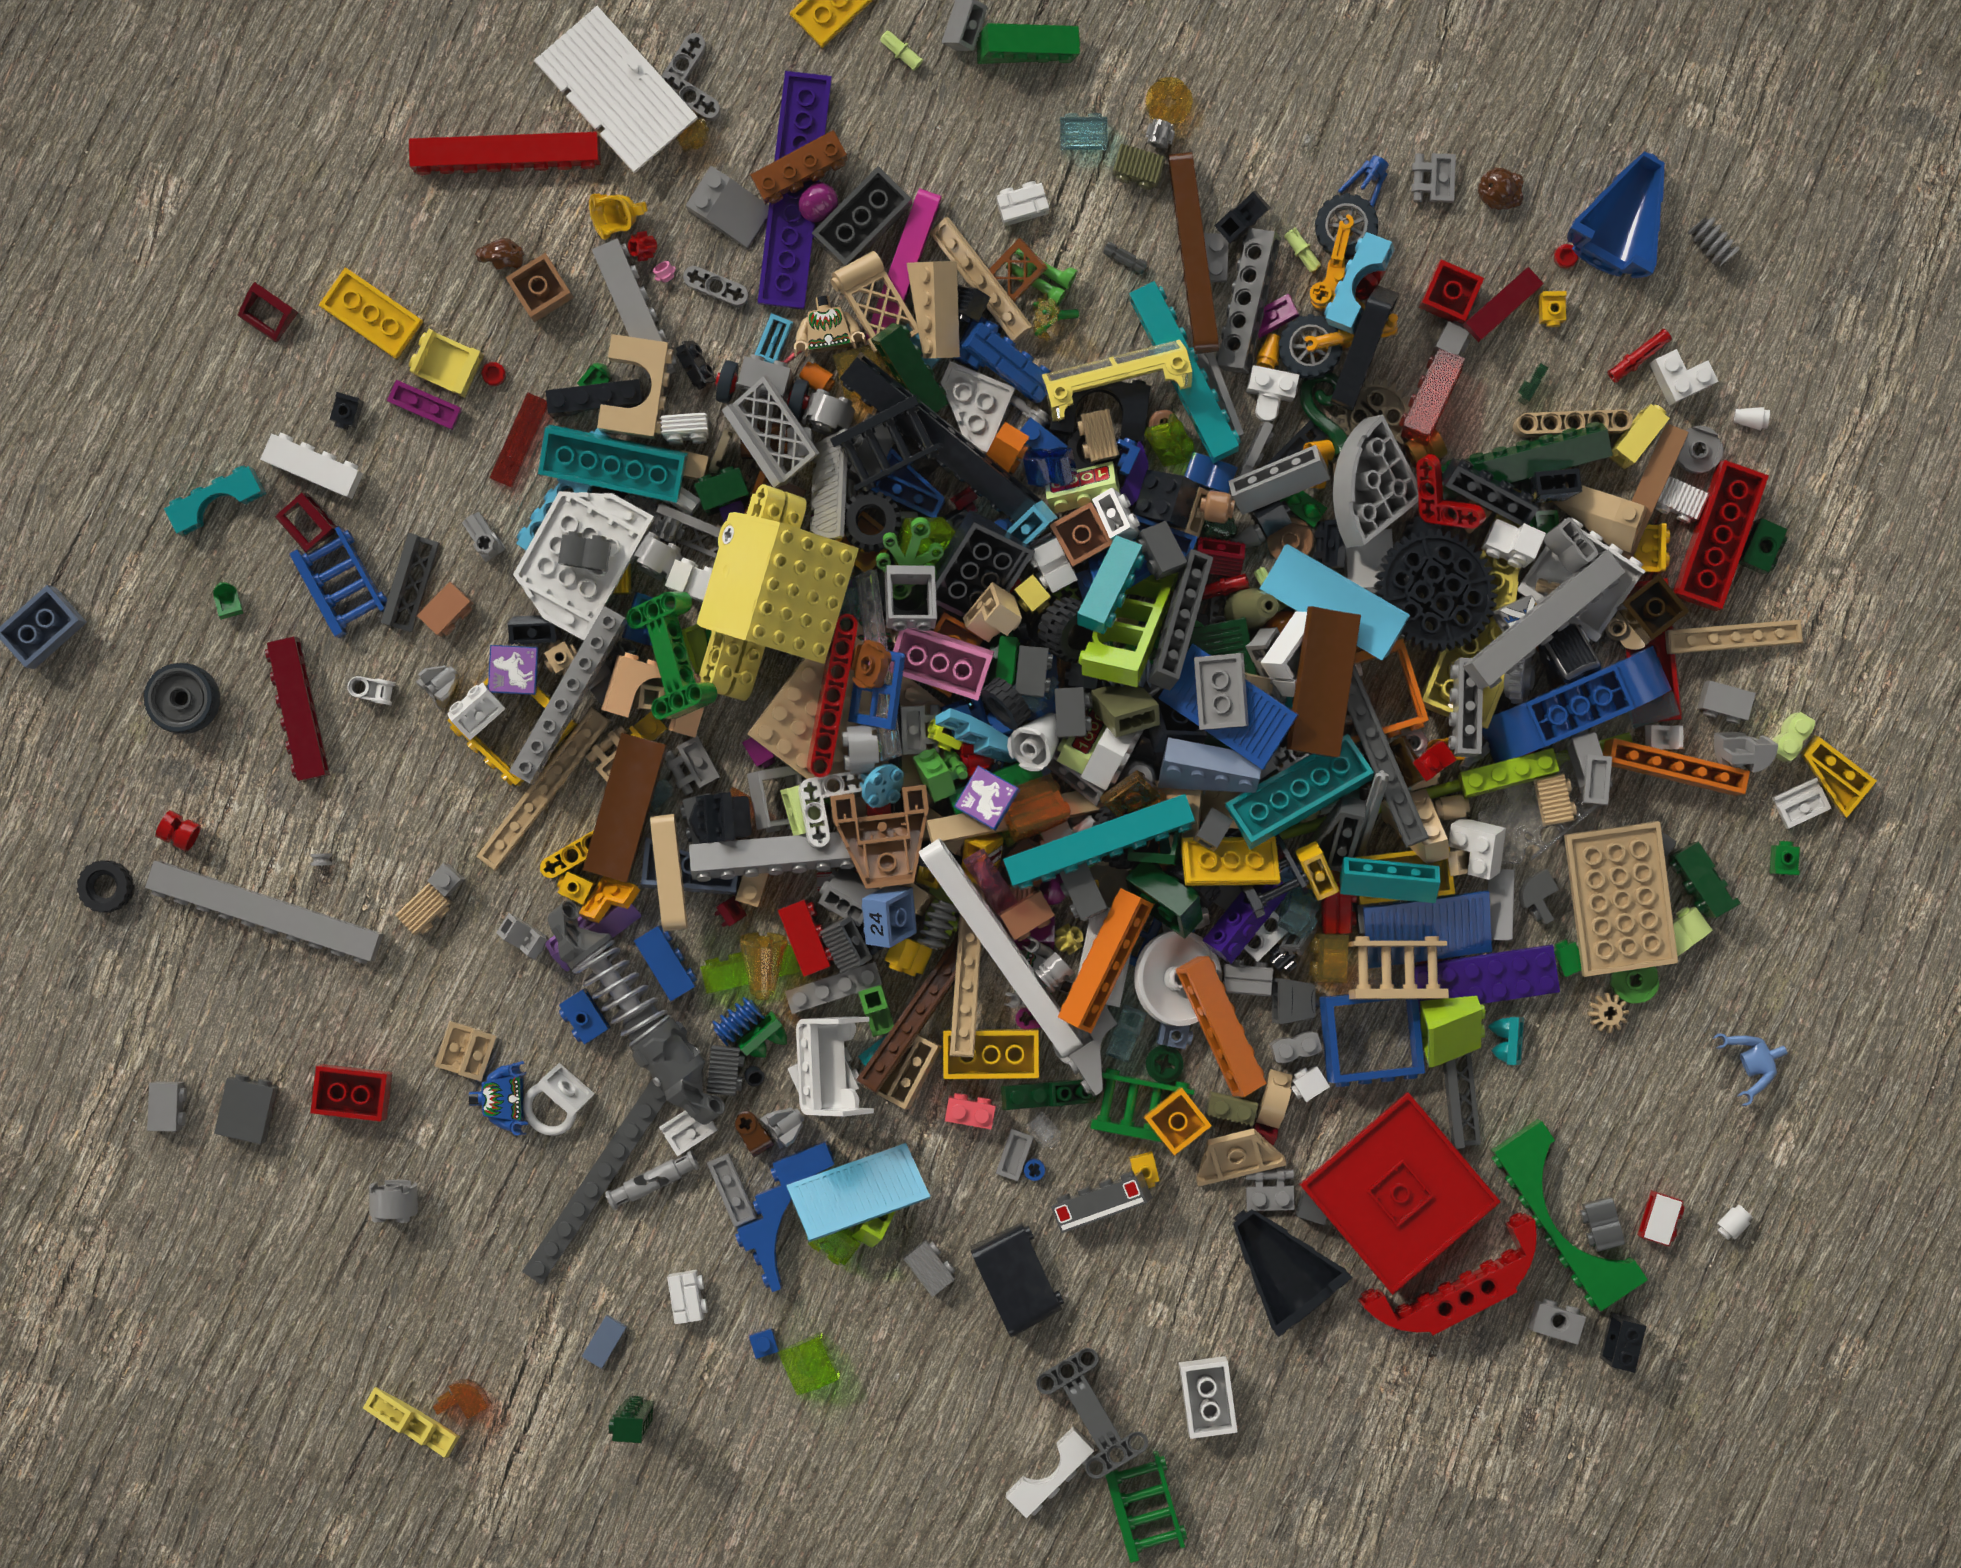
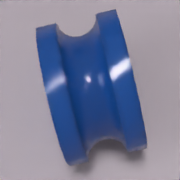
M1039 1159L1028 1160L1024 1165L1025 1176L1032 1181L1040 1180L1045 1174L1043 1162ZM1034 1163L1040 1165L1038 1168L1040 1171L1039 1175L1036 1176V1173L1034 1176L1029 1174L1030 1169L1028 1167L1030 1164H1033V1166Z

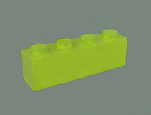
M1551 748L1463 771L1458 775L1464 799L1531 782L1538 778L1554 776L1560 770L1554 749Z

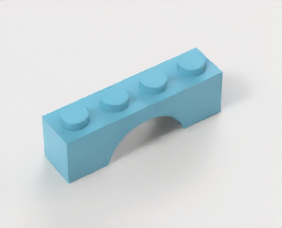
M1368 232L1365 233L1363 239L1360 238L1355 247L1356 254L1353 260L1350 259L1345 268L1346 275L1343 281L1338 282L1335 288L1336 296L1333 302L1328 303L1324 313L1328 325L1353 335L1358 328L1363 314L1362 307L1355 299L1357 285L1366 275L1376 271H1385L1395 251L1391 241Z

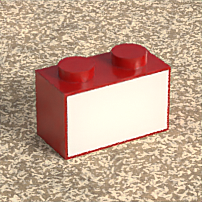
M1651 1190L1637 1235L1670 1247V1243L1674 1242L1677 1236V1228H1675L1677 1221L1684 1214V1201Z

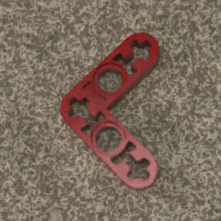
M1427 454L1418 460L1416 469L1419 513L1425 522L1474 529L1485 521V511L1479 505L1443 500L1442 471L1438 457L1433 454ZM1426 483L1434 487V494L1426 490ZM1449 508L1453 509L1456 512V519H1452L1449 516Z

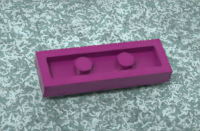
M399 380L395 381L387 399V402L451 430L454 429L462 411L461 407Z

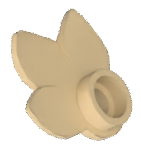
M1618 611L1616 617L1612 618L1605 628L1607 636L1614 641H1620L1625 648L1630 650L1644 648L1645 643ZM1615 626L1622 627V631L1620 633H1615L1613 631V628Z

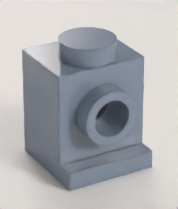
M1160 1022L1156 1043L1186 1049V1044L1191 1045L1193 1031H1189V1025L1171 1026ZM1174 1031L1180 1032V1038L1178 1040H1174L1172 1038V1033Z

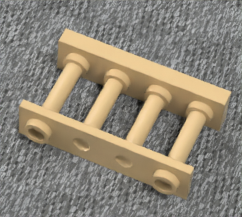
M1369 936L1355 937V941L1348 942V947H1358L1359 984L1356 985L1357 989L1349 990V999L1449 998L1448 989H1440L1437 968V947L1447 946V941H1439V936H1427L1425 941H1370ZM1368 947H1381L1382 984H1380V989H1371V984H1368ZM1391 947H1404L1405 984H1403V989H1394V984H1392ZM1414 947H1427L1428 984H1426V989H1417V984H1415Z

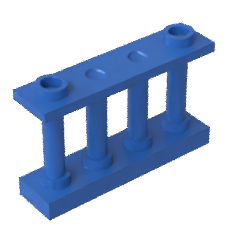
M338 526L335 528L339 536L338 538L309 554L297 549L289 553L333 635L341 638L348 634L345 627H347L349 622L377 607L384 613L387 598L382 591L378 592L352 545L355 540L348 529L345 531ZM343 545L345 546L350 558L321 574L314 573L311 568L314 565V561ZM356 566L362 577L361 579L332 595H326L322 588L326 581ZM367 586L373 599L344 615H337L333 608L337 602Z

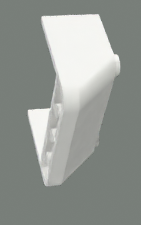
M869 1017L801 1019L797 1023L799 1104L801 1111L805 1115L852 1116L874 1113V1108H859L860 1100L858 1094L854 1089L846 1088L844 1041L853 1039L856 1033L855 1023L869 1022Z

